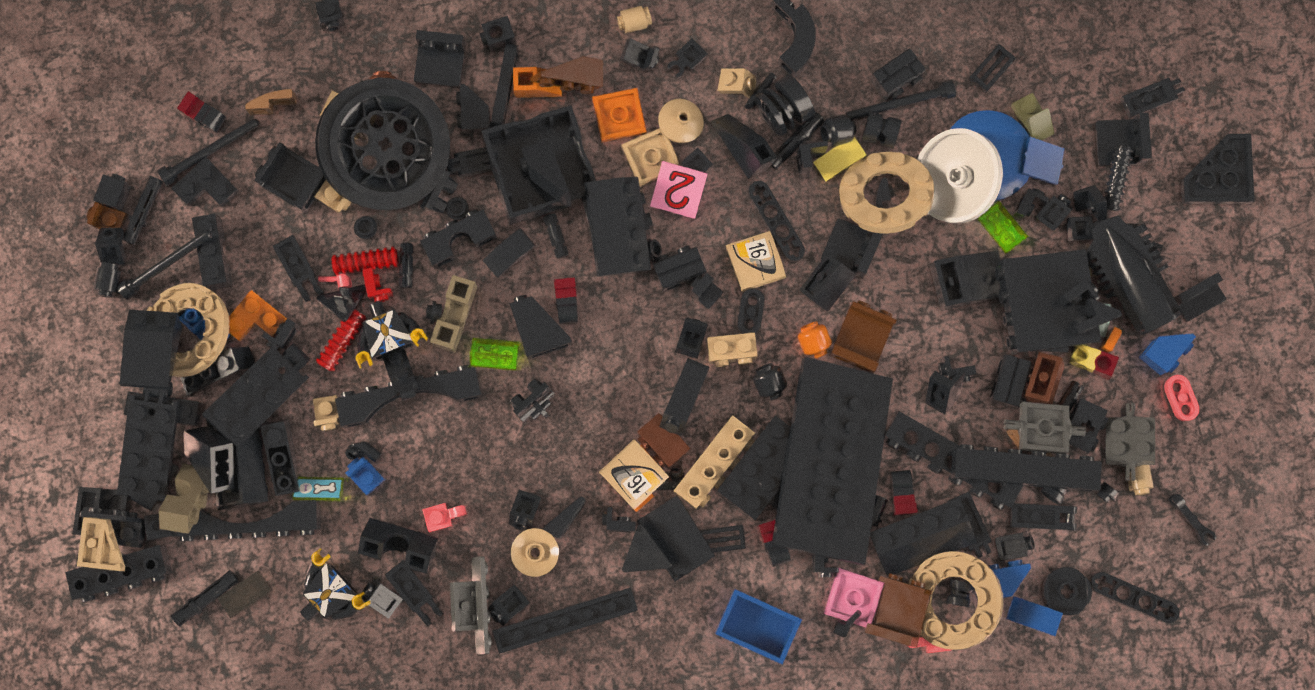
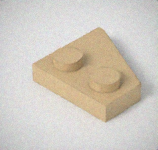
M83 517L77 566L125 571V565L111 520Z

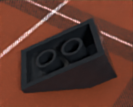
M129 309L124 329L120 386L154 389L170 388L182 332L178 313Z

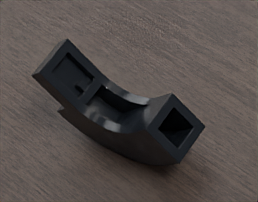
M773 0L771 8L791 27L794 35L793 44L779 57L778 65L787 74H791L796 78L808 65L812 56L816 40L815 25L809 11L803 4L795 10L791 0Z

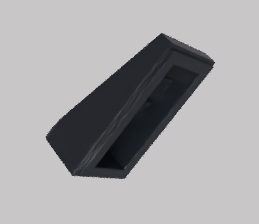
M582 496L576 499L543 529L559 540L562 539L586 504V499Z

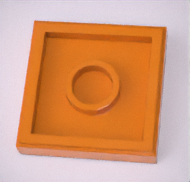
M637 88L592 97L601 143L647 134Z

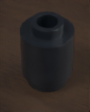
M100 262V267L96 270L93 288L94 291L98 292L97 296L112 298V294H118L117 285L120 282L121 276L119 265Z

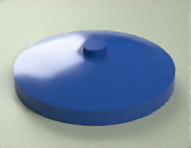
M976 111L962 117L950 128L968 129L978 132L988 138L997 149L1002 162L1003 177L999 194L994 202L1011 197L1027 182L1029 176L1021 174L1024 159L1022 154L1025 153L1027 138L1030 136L1014 118L997 111Z

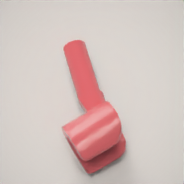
M345 274L333 277L318 276L319 282H338V289L339 287H352L351 278Z

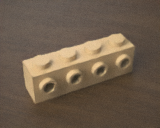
M732 415L673 492L694 509H697L698 506L703 508L711 498L708 494L713 487L718 489L726 479L723 476L728 468L733 470L741 460L737 457L743 449L747 452L755 442L752 438L755 432Z

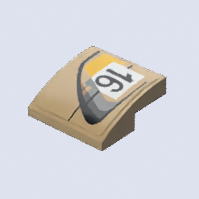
M770 231L726 245V250L741 292L786 278Z
M634 439L599 471L634 510L669 477Z

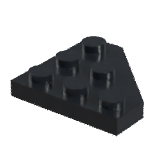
M1227 134L1181 181L1182 204H1252L1255 202L1251 134Z

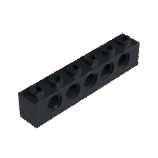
M900 411L895 414L885 432L884 439L887 440L886 445L895 450L901 448L908 452L906 454L908 458L916 462L921 460L927 463V468L932 472L946 474L949 476L948 480L957 486L965 485L970 488L968 492L978 498L984 496L991 500L990 505L1001 511L1003 508L1010 509L1023 487L1022 485L998 483V491L993 493L988 488L989 482L951 479V468L947 466L946 459L948 456H952V450L960 448V446ZM906 432H911L915 435L916 441L913 445L906 443L904 439ZM927 444H931L936 448V455L934 457L927 455L925 451Z

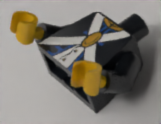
M378 301L369 305L373 317L365 320L364 327L360 330L356 361L359 368H362L361 364L365 361H368L369 366H372L371 358L377 361L382 359V356L414 345L418 347V340L424 338L428 341V337L416 320L404 312L397 313L395 309L386 312L382 301Z
M319 548L312 554V562L307 569L303 584L305 589L303 596L309 603L300 613L309 622L318 613L325 619L331 618L333 620L352 617L360 609L370 605L371 602L369 600L364 603L362 601L364 592L358 593L331 563L324 564L330 559V555L327 554L324 558L321 557L320 551L322 549Z

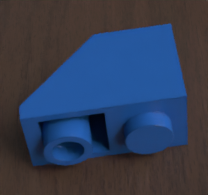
M1193 333L1159 336L1150 342L1138 358L1159 375L1168 372L1171 374L1180 364L1177 361L1182 354L1186 355L1193 348L1194 344L1191 342L1196 336Z
M1022 560L1008 562L1009 567L999 568V564L988 565L1000 582L1003 598L1014 595L1031 569V564H1023Z

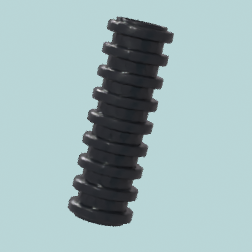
M1116 145L1113 147L1115 153H1112L1114 158L1110 161L1112 167L1108 170L1110 175H1107L1109 180L1105 183L1107 189H1104V193H1106L1104 198L1107 200V210L1121 211L1120 203H1123L1122 196H1125L1123 190L1127 187L1125 182H1128L1126 176L1130 174L1128 168L1131 167V164L1129 163L1130 160H1133L1131 154L1135 150L1131 147Z

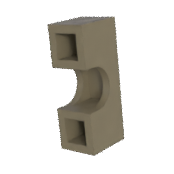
M452 275L445 296L446 304L440 320H437L430 340L433 346L456 353L478 288L476 282Z
M183 463L175 478L176 496L167 495L159 509L160 529L189 534L193 524L196 525L199 520L201 508L204 509L206 506L209 491L194 467Z

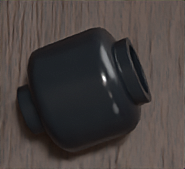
M846 115L827 118L820 129L822 140L828 141V145L831 147L853 141L854 134L857 132L855 122L851 121Z
M769 363L755 370L756 374L753 376V381L761 397H769L770 400H774L783 395L782 391L787 387V381L780 366H774L773 363Z

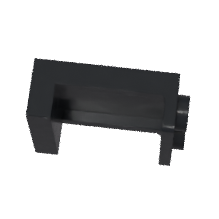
M281 142L271 148L268 153V160L264 166L261 165L255 173L256 178L254 179L260 187L304 214L307 213L315 201L314 196L326 180L319 166L314 165L288 149Z

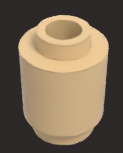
M642 6L622 10L620 11V16L617 17L619 29H624L626 34L646 29L648 25H652L648 7L642 8Z
M1150 465L1135 467L1136 480L1131 481L1130 472V481H1128L1129 491L1135 492V495L1149 494V489L1154 488Z

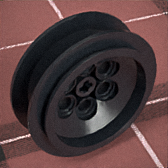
M374 78L361 81L344 89L330 101L317 125L315 151L322 174L338 194L362 207L393 210L418 202L435 188L447 167L450 154V137L447 123L439 107L421 89L398 79ZM373 115H378L382 120L379 128H374L370 124V118ZM396 120H402L405 124V129L402 133L394 130L393 126ZM357 133L365 135L366 143L364 146L360 147L355 144L354 137ZM386 138V142H389V148H385L382 151V146H378V142ZM405 142L413 146V152L409 156L402 152V145ZM367 155L374 159V166L371 169H366L362 163ZM390 160H394L398 165V169L394 174L389 173L386 169V165Z

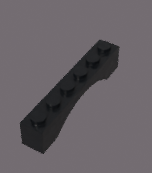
M471 365L459 366L457 371L448 373V370L434 372V376L425 378L424 375L414 376L419 388L414 390L415 394H439L450 397L458 402L483 397L478 370L476 367L471 368ZM391 382L387 383L388 387L378 389V386L366 387L362 393L355 394V391L341 393V397L335 398L340 426L345 429L367 424L384 406L401 398V396H395Z
M292 501L273 516L249 523L224 521L201 508L199 520L196 525L193 524L189 534L172 531V537H179L180 542L194 541L196 536H204V540H218V535H228V539H242V534H252V538L267 537L266 533L276 532V537L291 536L293 531H300V535H315V530H321V501Z

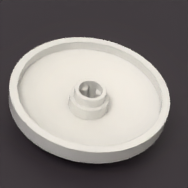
M968 129L944 131L932 138L918 156L917 160L928 169L934 183V200L928 212L932 217L949 223L969 222L984 214L996 200L1002 184V162L995 146L982 134Z

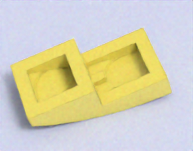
M854 136L853 141L836 146L813 163L824 180L828 182L846 168L849 169L854 163L866 157L867 154Z

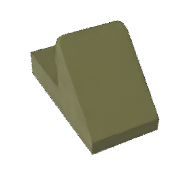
M1033 93L1012 103L1013 111L1030 137L1044 140L1055 134L1049 109L1042 110Z

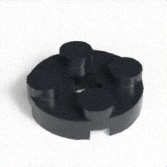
M1061 567L1046 575L1042 585V596L1048 608L1061 612L1063 615L1071 616L1080 613L1089 604L1092 597V587L1088 578L1079 570L1072 567ZM1065 584H1068V588L1073 590V593L1069 594V598H1065V595L1061 594V589L1064 588Z

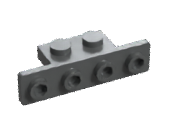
M484 556L471 558L472 581L450 583L452 631L475 630L476 654H489L491 647V636L488 634L490 613L487 610L489 589L486 585L488 565Z

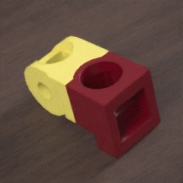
M1081 345L1075 346L1069 363L1099 375L1103 379L1110 380L1119 357Z

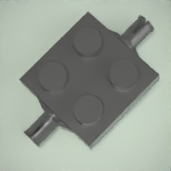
M1022 402L1020 403V417L1018 421L1005 419L1003 423L1004 429L1018 430L1019 450L1068 454L1071 435L1082 437L1086 435L1085 426H1072L1069 418V406Z
M1127 403L1125 405L1126 416L1107 417L1106 464L1126 467L1125 479L1130 481L1131 472V481L1136 480L1135 467L1155 465V417L1136 416V404L1131 403L1130 411V403Z

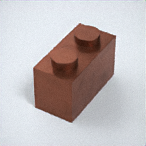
M1039 352L1025 394L1027 402L1053 405L1065 367L1062 357Z
M658 413L637 431V434L640 436L637 440L646 450L650 447L655 453L653 459L661 468L666 466L669 469L690 451V447L679 435L659 427L662 416Z

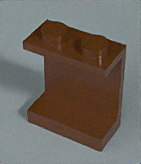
M858 300L856 303L853 301L829 356L863 371L874 373L878 367L879 358L891 329L897 319L892 318L893 315L885 310H879L878 312L871 309V305Z
M889 573L888 578L880 576L879 581L884 582L874 623H867L865 633L917 647L932 591L925 589L926 584L911 580V584L902 582L903 577Z

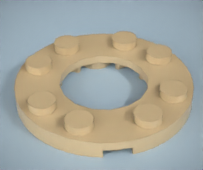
M900 152L873 153L854 163L845 172L839 189L840 203L848 219L851 218L858 223L860 228L874 233H896L913 227L916 221L928 214L934 200V183L928 169L911 156ZM886 173L900 176L903 181L909 184L910 188L909 196L902 204L887 209L878 208L870 204L865 199L863 193L865 185L873 177Z
M194 283L179 284L161 293V298L153 307L149 306L147 311L179 313L186 309H196L201 312L206 326L205 333H203L204 337L196 343L193 350L185 353L177 352L172 374L173 377H188L208 368L221 354L228 339L229 315L222 299L212 290Z
M962 552L939 553L925 560L909 580L908 584H911V580L926 584L925 589L932 591L920 635L937 647L950 650H963L974 647L993 633L1001 619L1003 592L1000 582L986 563L972 555ZM950 577H961L969 581L975 588L978 596V607L975 613L967 622L959 625H951L941 621L934 613L932 607V594L935 587L942 580Z

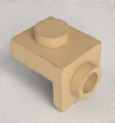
M721 69L718 91L722 94H743L750 98L756 88V76L747 69Z

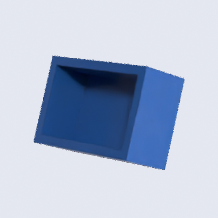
M734 589L714 634L783 665L802 619Z

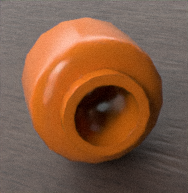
M815 321L800 328L801 332L798 334V340L805 355H814V358H819L828 353L826 349L832 345V341L824 324H818Z

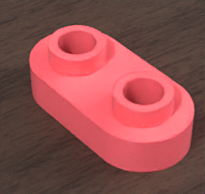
M1174 375L1168 378L1164 384V390L1174 415L1181 421L1195 419L1199 414V404L1189 380L1182 375ZM1173 384L1179 386L1178 392L1173 390ZM1183 405L1188 408L1187 414L1182 412Z

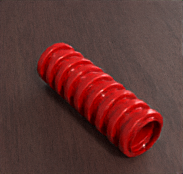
M392 246L391 249L384 247L383 250L377 248L376 251L370 249L369 252L363 250L362 253L356 251L354 254H351V252L347 253V255L342 253L340 256L335 254L331 258L333 272L337 276L340 273H354L356 270L361 272V270L368 268L376 270L377 267L379 269H383L384 266L390 268L391 265L397 267L399 260L397 249Z
M354 309L347 321H341L340 328H336V334H332V340H328L329 345H325V351L320 353V359H316L317 363L327 370L334 372V366L339 364V358H343V352H347V346H351L350 341L354 340V335L359 333V327H363L362 323L367 320L366 316Z

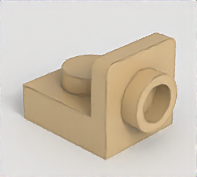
M327 180L324 181L314 196L315 199L337 213L341 210L346 211L352 203L338 194Z
M337 395L313 399L316 420L314 421V426L321 428V431L336 429L335 425H340L335 398H338Z

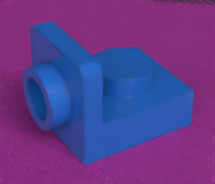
M364 457L354 459L347 466L349 470L345 473L367 496L385 480Z

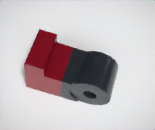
M189 91L177 107L184 116L215 133L218 132L227 118Z
M575 277L554 279L559 324L578 322Z
M891 471L890 488L893 516L918 513L911 471Z
M775 520L757 526L772 567L791 561L788 549L771 545Z

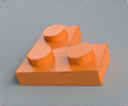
M250 290L229 316V333L241 342L257 324L275 338L277 328L282 322L285 323L287 318Z

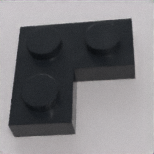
M207 157L171 188L188 206L193 204L207 191L223 207L239 192Z

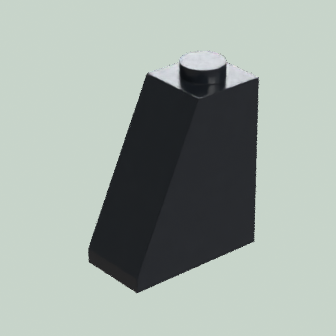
M521 295L514 298V302L509 303L528 360L573 345L571 337L532 296Z
M687 358L659 425L660 428L679 436L682 435L709 371V366Z
M206 426L184 430V453L208 491L216 493L233 489V443Z

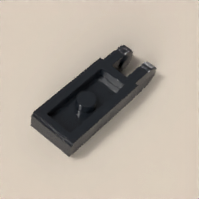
M294 235L273 245L293 285L298 288L305 302L311 299L308 291L302 284L309 280L318 295L324 293L315 278L314 270Z
M402 560L388 571L385 577L413 613L416 612L425 625L429 626L432 624L431 619L421 607L428 603L433 612L439 617L444 613L414 571L404 567L405 560Z

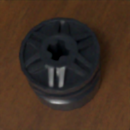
M787 74L775 82L776 92L767 87L764 90V94L758 93L755 95V102L762 118L780 137L787 134V129H794L793 118L802 124L815 114L809 96L791 74Z

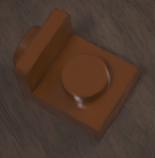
M94 202L93 207H90L87 212V224L99 230L100 228H123L128 214Z

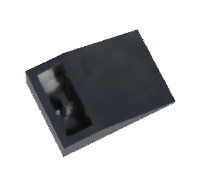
M991 251L960 255L934 261L930 265V270L940 310L944 311L998 299L1001 286L1000 280H997L995 276V267L1001 261L999 252Z

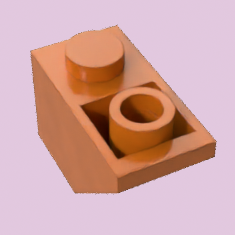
M539 67L513 68V84L516 98L562 97V90L558 86L541 87L539 83L530 82V77L547 69Z

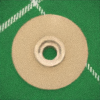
M674 99L662 107L658 116V123L662 133L671 141L689 143L701 134L704 119L700 109L694 103L685 99ZM683 115L687 120L682 121L679 116Z
M538 528L525 530L515 538L512 544V562L521 573L527 576L538 577L545 575L554 568L558 561V544L555 538L545 530ZM538 548L540 555L533 557L531 555L532 549Z

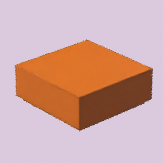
M1116 327L1109 329L1098 350L1106 353L1113 351L1122 334V330Z

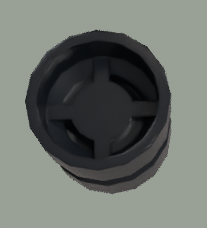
M870 111L862 140L873 144L879 141L881 146L893 149L902 120L890 116L884 119L882 114Z

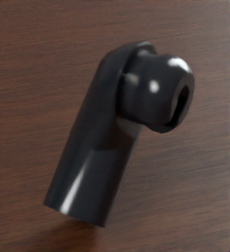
M366 441L351 444L345 451L346 457L350 460L367 456L376 463L382 456L380 451Z
M673 466L668 473L669 477L656 490H674L684 478L683 469L680 466Z

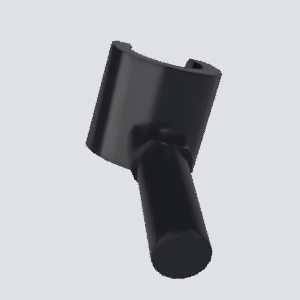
M857 610L846 623L838 620L833 633L846 637L852 624L862 615L861 611Z

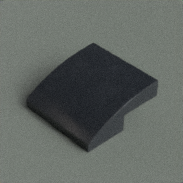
M79 487L72 534L81 535L83 517H80V512H89L90 508L129 512L131 496L117 494V490Z

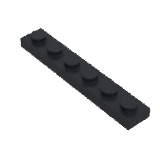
M630 587L492 630L498 652L501 654L638 611Z

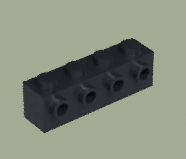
M157 545L122 555L125 571L81 567L65 572L71 599L80 600L82 604L96 600L95 596L104 593L105 597L118 594L120 588L128 587V590L142 587V582L151 580L152 583L166 580L165 575L173 573L166 546Z

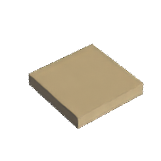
M660 128L621 144L634 176L638 177L640 188L657 181L662 161L681 165L670 139L662 133Z

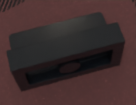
M828 141L799 146L796 154L799 179L809 178L813 168L812 159L820 158L826 153Z
M827 253L799 291L824 310L829 311L856 274Z
M1219 272L1174 297L1186 322L1226 300L1224 293L1218 285L1219 282L1223 281Z
M961 368L952 380L934 371L929 379L925 403L946 415L961 395L966 370Z

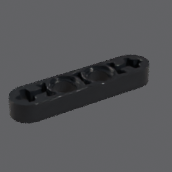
M507 43L505 46L492 113L491 128L505 124L513 85V68H516L519 45Z
M763 181L753 182L748 190L749 199L768 231L771 232L784 258L790 263L799 262L805 254L804 245L769 186ZM755 187H758L759 190H765L762 195L766 202L762 206H759L762 203L760 196L753 195ZM768 206H773L777 210V215L773 218H768L764 214V209ZM779 226L787 227L789 231L788 236L785 238L778 237L776 235V228ZM793 237L794 240L791 241V245L794 249H800L798 257H795L794 254L789 255L788 253L791 249L788 243L785 246L782 243L788 242Z
M1097 572L1089 578L1092 591L1162 623H1174L1179 618L1180 611L1178 606L1169 600L1108 573ZM1103 577L1104 583L1113 586L1111 589L1107 587H1100L1098 589V584L1095 583V580ZM1120 586H1125L1129 591L1128 597L1124 600L1117 596V589ZM1142 596H1147L1151 600V606L1146 610L1142 609L1139 605V599ZM1157 606L1160 608L1170 607L1169 611L1172 612V616H1167L1165 619V613L1155 609Z

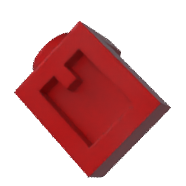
M372 268L362 270L367 296L370 301H388V297L393 296V291L391 288L378 290V288L382 287L379 273L375 274Z

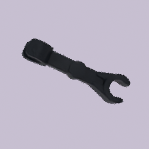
M1173 494L1169 497L1168 501L1179 510L1186 518L1187 523L1195 529L1200 544L1204 546L1209 545L1204 539L1206 534H1209L1213 540L1217 538L1213 531L1199 522L1197 516L1186 506V502L1180 494Z

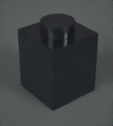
M112 173L110 177L103 174L93 201L122 212L132 186L126 183V178Z

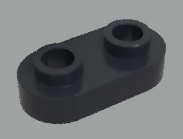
M748 289L741 297L737 327L742 334H756L760 330L765 298L758 289ZM755 298L757 304L750 305L748 299ZM752 321L753 327H745V322Z

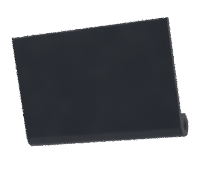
M678 495L637 520L638 524H643L672 562V567L667 568V571L674 582L715 557V554Z

